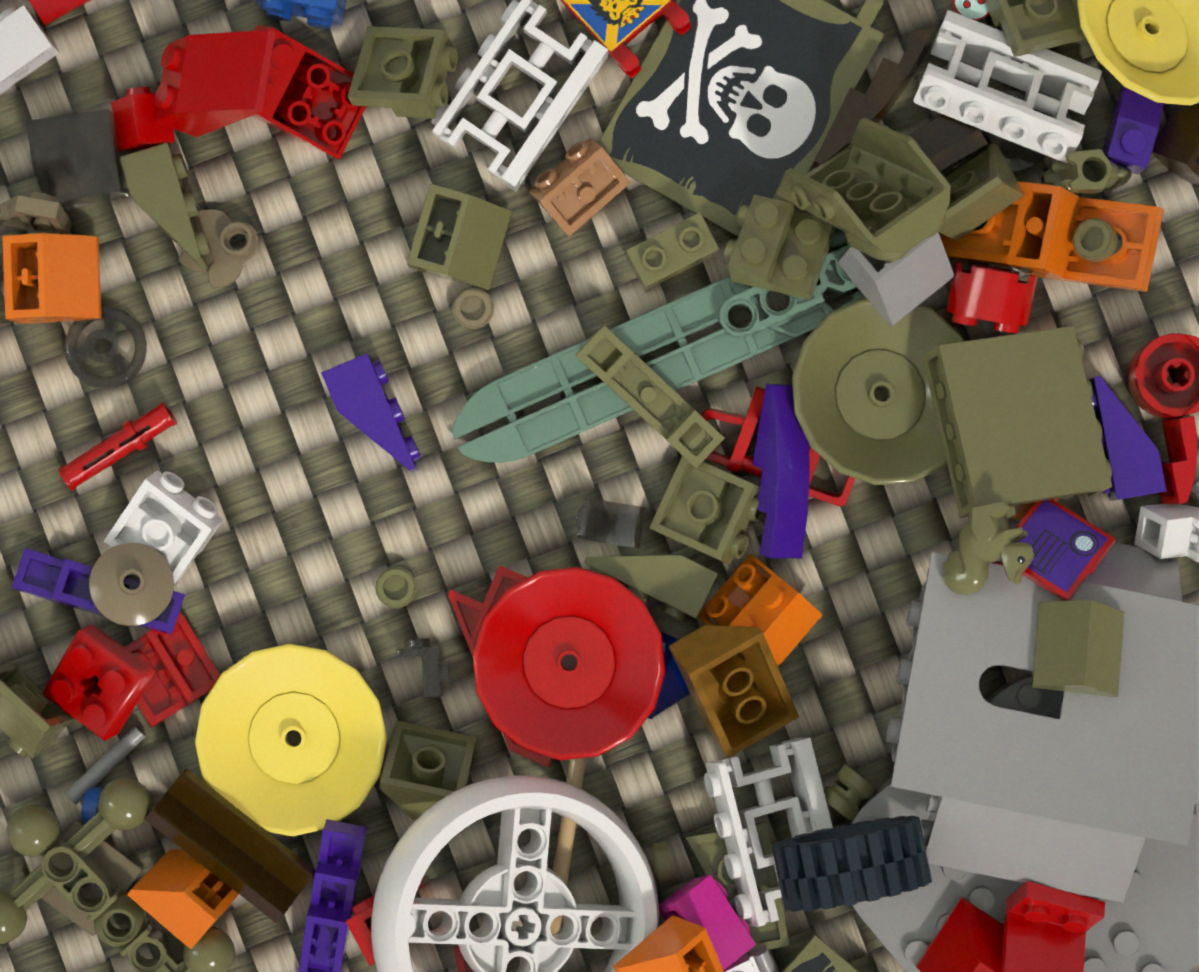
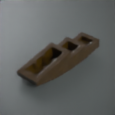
M916 27L899 64L883 57L866 94L853 88L849 89L814 161L815 168L825 163L850 144L861 119L867 118L879 123L885 117L916 73L931 46L932 34Z

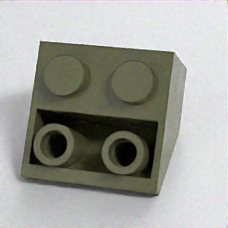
M430 183L407 265L413 270L490 291L512 211L475 196Z

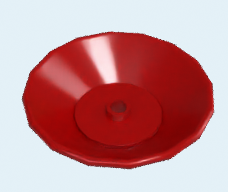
M580 567L539 571L506 589L483 618L472 654L476 693L494 726L522 749L557 760L597 757L631 739L655 709L666 673L662 634L644 601L614 577ZM567 654H571L577 659V666L572 670H566L561 665V659Z

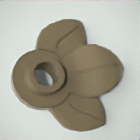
M215 209L201 210L200 215L195 216L194 220L198 231L204 229L210 245L211 253L205 255L208 268L202 270L184 251L179 257V262L194 272H209V282L212 288L225 287L237 280L241 274L244 262L250 260L257 253L259 237L251 225L241 221L232 222L223 211ZM243 237L246 239V244L243 248L234 249L232 247V243L236 238Z

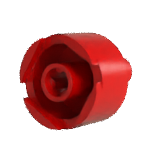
M955 261L953 269L955 276L951 279L946 311L953 313L952 322L976 326L978 319L994 322V330L1018 334L1019 326H1028L1038 276L1029 274L1027 282L1018 280L1020 271L973 263L971 271L962 270L964 262Z
M1181 333L1166 334L1148 341L1135 352L1126 373V382L1132 398L1141 409L1153 416L1164 419L1183 417L1199 411L1198 337ZM1177 368L1179 373L1176 379L1179 383L1170 384L1167 381L1169 376L1167 370Z

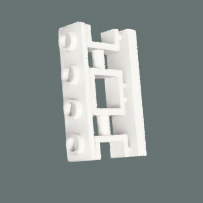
M513 0L501 18L505 25L496 37L490 34L478 51V55L482 57L473 71L467 68L454 87V89L459 91L450 105L446 104L445 107H439L435 119L431 121L435 125L432 131L434 137L444 141L453 149L456 148L465 133L497 153L498 155L488 168V173L500 179L503 184L515 192L608 57L607 48L595 40L592 42L582 33L579 34L570 49L538 29L537 27L546 16L547 11L540 4L534 3L533 0H521L520 3ZM526 16H530L531 18L523 28V31L540 44L529 60L526 61L509 49L500 63L496 61ZM582 51L585 55L555 99H552L550 96L558 86L557 81L541 70L553 53L572 65ZM512 65L544 86L523 118L491 97ZM481 83L484 84V87L477 96V100L491 109L493 113L483 128L480 130L462 118L454 131L450 130ZM537 120L538 124L508 168L505 167L504 164L511 155V150L495 140L505 123L508 121L526 133L532 122Z
M948 10L935 37L930 53L949 61L947 70L928 63L915 94L914 103L1068 163L1066 161L1067 154L1076 151L1082 139L1085 125L1066 118L1067 111L1070 109L1080 114H1085L1093 99L1094 90L1099 83L1102 71L1048 49L1014 57L1003 31ZM992 78L1025 91L1024 101L988 87L989 79Z
M794 738L783 741L781 744L769 746L774 766L744 775L739 757L731 756L730 758L706 763L708 773L704 774L705 787L711 798L714 797L718 812L714 815L715 827L720 838L725 840L728 852L724 857L725 867L729 877L735 880L738 895L734 898L736 911L740 919L745 920L749 926L760 927L766 925L767 922L778 921L779 917L774 900L782 897L780 885L758 892L752 868L760 869L774 865L777 880L778 875L773 853L763 856L754 818L785 809L792 838L796 835L812 833L820 829L833 828L811 738ZM790 773L795 797L789 796L775 800L770 778ZM753 783L759 805L738 811L732 787H741Z

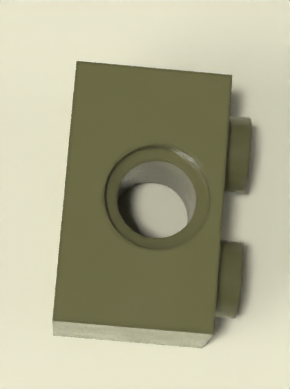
M699 212L626 250L625 256L645 292L718 254L719 247Z

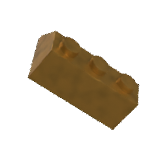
M704 625L668 646L708 732L727 758L799 718L769 645L759 627Z

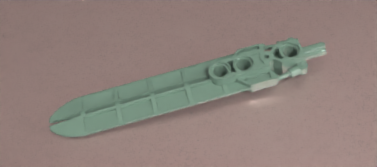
M842 230L836 231L829 249H840L827 254L811 300L786 294L788 306L783 311H773L766 304V294L770 290L732 282L729 276L609 330L638 357L677 341L680 348L646 362L657 375L676 391L814 330L829 313L835 311L824 302L822 294L825 290L842 296L858 288L838 265L839 260L851 246L848 244ZM857 290L850 295L852 299L839 308L866 297L860 290ZM740 306L748 310L751 317L748 326L736 328L728 321V311L733 307ZM719 323L720 330L689 344L687 343L686 336ZM588 338L502 376L480 388L463 405L451 431L453 439L507 416L510 423L457 446L463 455L476 460L506 462L529 456L631 411L633 408L604 382L576 394L573 393L571 387L597 376L575 356L590 339ZM564 391L566 398L524 417L516 418L515 412Z

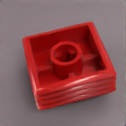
M89 625L78 630L44 688L43 696L106 741L120 733L155 671L96 626ZM95 676L99 678L98 684H96Z

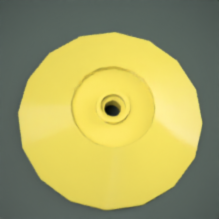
M1077 0L1080 28L1096 59L1124 87L1156 103L1189 106L1199 103V0Z
M285 644L253 651L221 673L201 705L195 737L199 765L205 783L267 832L292 837L323 830L326 819L341 821L361 807L381 775L387 743V734L380 702L359 671L327 650L294 644ZM291 730L298 731L301 735V743L297 746H293L287 741V734Z

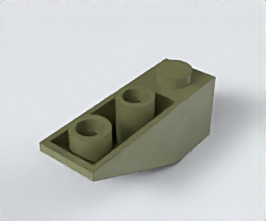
M163 143L119 157L130 195L137 205L202 270L207 269L208 264L205 255L210 254L211 249L204 229L198 231L194 217L200 215V211L193 191L186 193L183 178L189 177L182 154L175 155L169 144Z
M682 555L586 557L584 561L585 564L591 566L590 571L614 577L628 584L627 588L645 603L648 602L650 596L664 602L665 605L662 611L681 621H685L687 615L694 618L697 617L718 573Z

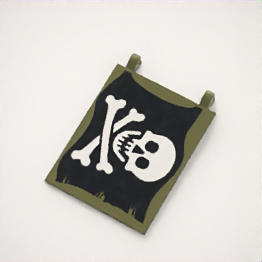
M677 0L676 3L688 14L692 27L685 34L679 35L666 20L641 65L642 70L633 79L598 144L603 147L625 175L696 214L700 212L706 220L738 237L741 229L737 228V218L743 204L750 205L754 194L789 202L776 195L785 171L791 168L803 175L809 172L849 89H855L885 35L871 27L884 0H866L857 18L824 0Z

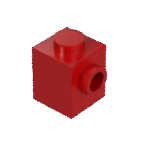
M150 87L126 90L125 97L111 102L118 151H140L163 143L171 144L175 142L173 128L154 122L156 106L154 105L155 93H151Z

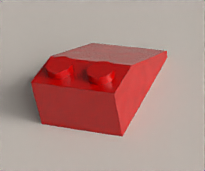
M270 30L193 34L169 43L161 58L163 74L161 85L158 87L154 97V105L156 106L154 122L191 136L199 137L261 113L276 33Z

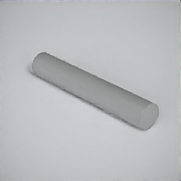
M134 725L65 792V795L74 804H78L84 798L85 793L91 787H95L146 737V734L137 725Z

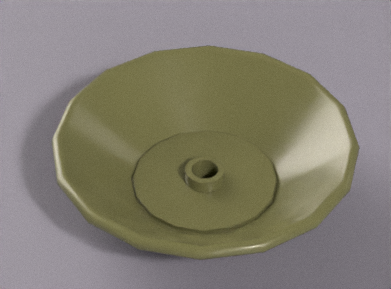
M860 298L829 313L803 342L792 375L794 414L811 448L839 473L872 485L913 483L944 468L947 465L922 356L938 345L964 342L961 334L936 311L923 305L917 306L892 327L886 323L867 298ZM875 388H883L886 391L887 398L884 402L878 401L875 398Z

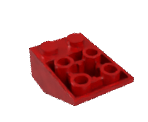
M257 25L254 31L270 30L276 34L263 110L252 117L340 160L366 106H353L348 98L354 73L273 27Z

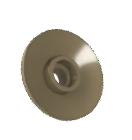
M123 543L108 549L98 558L90 574L89 589L95 607L108 620L124 626H139L153 621L167 608L173 594L174 579L168 562L158 551L140 543ZM129 575H135L139 578L140 585L134 590L127 589L123 583L124 579Z

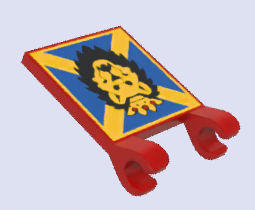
M560 0L595 40L608 49V54L629 78L636 76L642 68L638 58L625 45L660 15H663L679 35L685 34L692 27L688 14L673 0Z

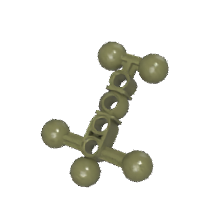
M121 778L107 784L99 796V811L69 839H59L61 833L59 820L54 812L45 806L36 804L26 805L16 810L10 817L6 831L8 841L13 849L24 856L38 857L44 855L42 863L10 892L0 891V944L9 943L21 935L26 927V911L54 886L78 911L89 914L87 920L90 923L94 922L95 931L103 942L112 947L121 948L120 954L123 957L126 954L129 955L130 964L137 972H227L231 967L235 957L234 943L226 932L217 927H211L192 949L183 944V960L177 963L168 953L169 943L165 934L159 929L152 928L153 922L150 919L147 921L146 911L127 895H120L121 889L118 886L112 887L111 879L107 873L89 855L116 829L122 831L132 830L144 824L145 818L151 811L152 802L151 795L140 782L134 779ZM59 852L67 853L73 859V867L65 870L57 868L52 862V855ZM85 883H96L102 889L103 895L98 899H87L81 893L80 887ZM115 913H124L129 916L132 924L126 929H117L111 925L109 917ZM144 943H152L159 948L160 954L156 958L147 959L140 955L138 947Z

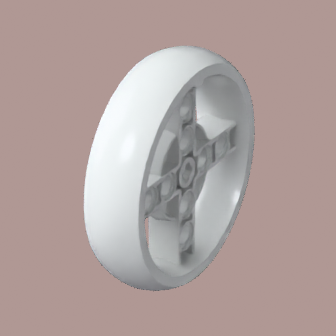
M527 775L491 778L465 786L436 802L407 829L396 844L380 876L374 897L371 918V940L377 972H414L409 943L458 944L465 961L474 972H506L507 964L514 957L520 958V965L516 972H557L568 960L574 948L613 949L604 972H615L613 966L659 927L658 896L650 865L639 842L626 824L599 799L566 782L546 777ZM502 812L496 865L478 874L468 884L460 899L415 898L417 889L429 865L454 836L477 820ZM552 812L580 825L596 840L611 864L615 875L619 905L576 904L564 881L555 872L547 868ZM525 829H529L531 833L530 842L526 847L519 849L517 843L518 836ZM525 871L527 874L526 885L521 890L515 891L514 880L518 874ZM441 911L443 914L441 925L437 929L430 931L428 928L429 918L435 912ZM482 912V926L478 930L471 932L469 929L471 918L475 914ZM562 915L563 926L561 930L556 934H551L550 927L552 921ZM519 917L524 920L522 927L516 926V931L511 929L512 922H519ZM601 917L603 921L602 929L599 933L592 936L590 931L591 924L595 919Z

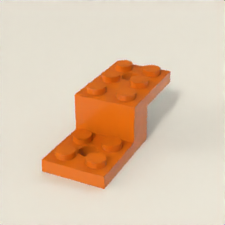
M1018 181L1025 196L990 218L982 229H973L957 241L938 232L947 257L950 259L1014 267L1027 275L1033 274L1039 278L1147 292L1164 210L1158 206L1083 198L1062 186ZM1098 218L1109 223L1116 233L1122 237L1121 249L1101 262H1091L1078 255L1073 246V235L1076 228L1087 219Z

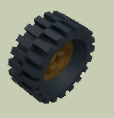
M897 816L890 819L887 817L873 821H860L849 825L844 824L834 828L820 829L812 833L796 835L793 838H786L781 840V842L771 845L783 905L786 911H813L819 908L824 910L842 905H856L859 902H871L880 900L882 897L902 894L901 892H910L932 882L920 818L918 816Z

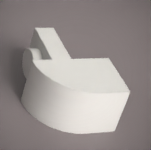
M1182 504L1141 506L1134 545L1160 559L1187 556L1199 563V507Z

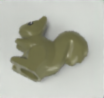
M1101 149L1075 151L1067 154L1066 161L1068 163L1062 161L1053 163L1052 167L1042 175L1041 182L1046 185L1062 186L1072 193L1094 194L1123 186L1131 178L1132 172L1129 168L1108 160Z
M1007 501L974 507L968 512V520L959 534L958 551H951L947 561L943 563L942 577L946 586L952 592L965 595L978 592L988 579L989 563L995 561H1002L1010 581H1013L1015 584L1021 582L1022 573L1034 559L1035 549L1029 543L1019 542L1028 536L1026 530H1023L1022 527L1009 528L1008 520L1016 514V507H1009Z

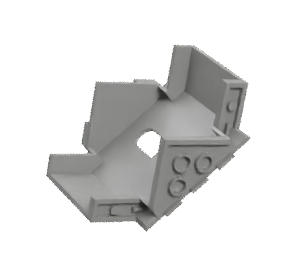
M1008 521L1009 528H1015L1019 524ZM1114 543L1094 573L1088 575L1072 600H1094L1125 612L1118 697L1063 691L1059 719L989 704L981 695L979 680L982 673L992 666H1006L1033 672L1038 603L1062 600L1023 575L1019 584L1010 581L1001 561L989 563L988 579L978 592L968 595L957 594L946 586L942 577L943 563L947 561L949 554L932 551L927 579L922 586L918 602L912 600L910 602L906 625L913 626V643L908 660L902 658L900 660L896 683L903 685L902 705L898 718H890L886 735V742L893 743L892 761H895L891 787L928 794L926 811L930 812L928 820L921 819L920 821L928 863L1021 883L1030 881L1066 892L1124 903L1145 839L1148 838L1189 847L1192 821L1195 820L1197 815L1196 805H1199V605L1182 601L1178 557L1160 559L1140 547Z

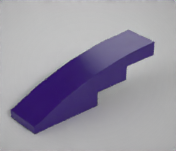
M766 383L753 465L763 469L757 510L766 513L760 554L769 558L802 559L808 516L809 442L794 414L793 386Z
M27 548L24 549L12 589L103 616L95 607L90 595L89 580L93 567L69 559L55 558ZM127 576L123 583L127 589L134 590L139 587L140 580ZM173 591L170 603L164 612L153 621L139 626L172 635L185 594Z
M326 819L322 833L319 860L314 876L311 903L306 918L299 972H342L350 931L345 921L350 919L353 914L351 908L355 904L367 827Z

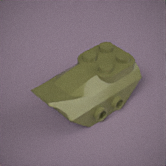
M863 118L859 121L850 144L825 163L820 164L806 175L791 168L786 170L776 195L795 204L799 209L806 210L842 230L851 247L875 259L893 262L904 257L908 250L924 239L932 237L939 232L946 221L945 213L950 203L951 185L911 136H905L886 125H880L867 118Z

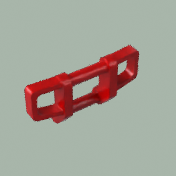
M756 386L746 416L715 408H706L703 411L702 417L706 421L717 419L742 426L731 457L712 451L706 459L727 467V470L736 473L742 470L762 477L763 469L754 466V457L746 455L762 410L764 388ZM809 445V496L837 506H844L849 498L855 478L847 476L843 490L839 494L810 486L820 455Z

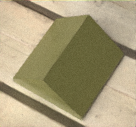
M992 142L943 175L951 185L950 203L945 213L946 221L939 232L957 241L1025 196L995 142Z
M1094 600L1039 602L1031 687L1118 697L1125 612Z

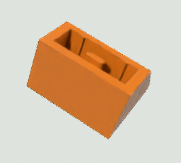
M50 233L2 236L5 319L20 324L102 319L98 236Z
M750 553L698 613L697 617L705 624L713 626L759 627L765 636L777 666H779L822 617V614L798 591Z
M169 849L127 895L170 931L173 936L184 943L189 949H192L240 894L183 849Z
M674 915L613 966L615 972H724L706 928Z

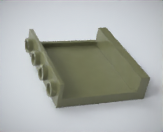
M1074 326L938 345L922 356L960 518L968 517V512L974 507L1007 501L1009 506L1086 493L1089 497L1112 487V469L1109 461L1105 458L1101 441L1102 427L1095 416L1092 404V385L1086 378L1082 362L1083 348L1080 340L1076 337Z

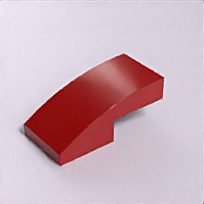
M1194 416L1161 420L1169 461L1161 462L1166 491L1160 492L1162 504L1187 503L1197 463V432Z

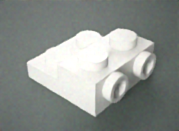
M157 470L144 480L104 542L110 547L123 543H140L155 549L168 562L172 570L175 587L195 557L203 551L223 519L216 514L218 509L212 501L201 496L195 499L183 490L185 484L179 476L168 471L162 474Z

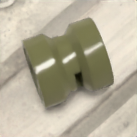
M844 764L837 773L838 780L833 786H827L824 794L826 802L852 822L859 812L861 803L864 800L871 799L878 789Z

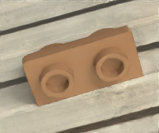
M591 138L573 145L567 151L566 159L554 169L550 168L542 172L536 178L535 186L529 190L530 195L540 203L568 237L631 183L603 147Z

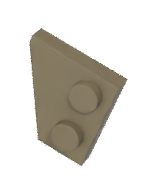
M32 192L31 197L17 195L0 204V227L33 233L69 235L71 233L73 223L61 204L56 202L54 196Z

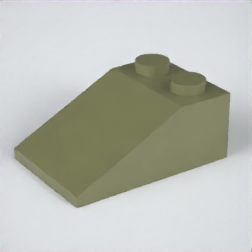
M14 663L1 665L0 729L9 736L6 741L7 744L20 756L38 757L74 718L44 697L43 690Z

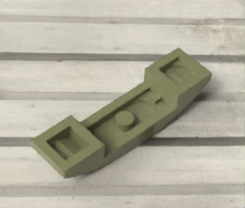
M604 324L575 354L580 361L618 394L695 468L725 439Z

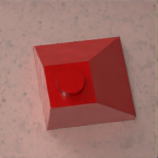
M960 897L915 967L921 972H1001L1004 924L963 897Z

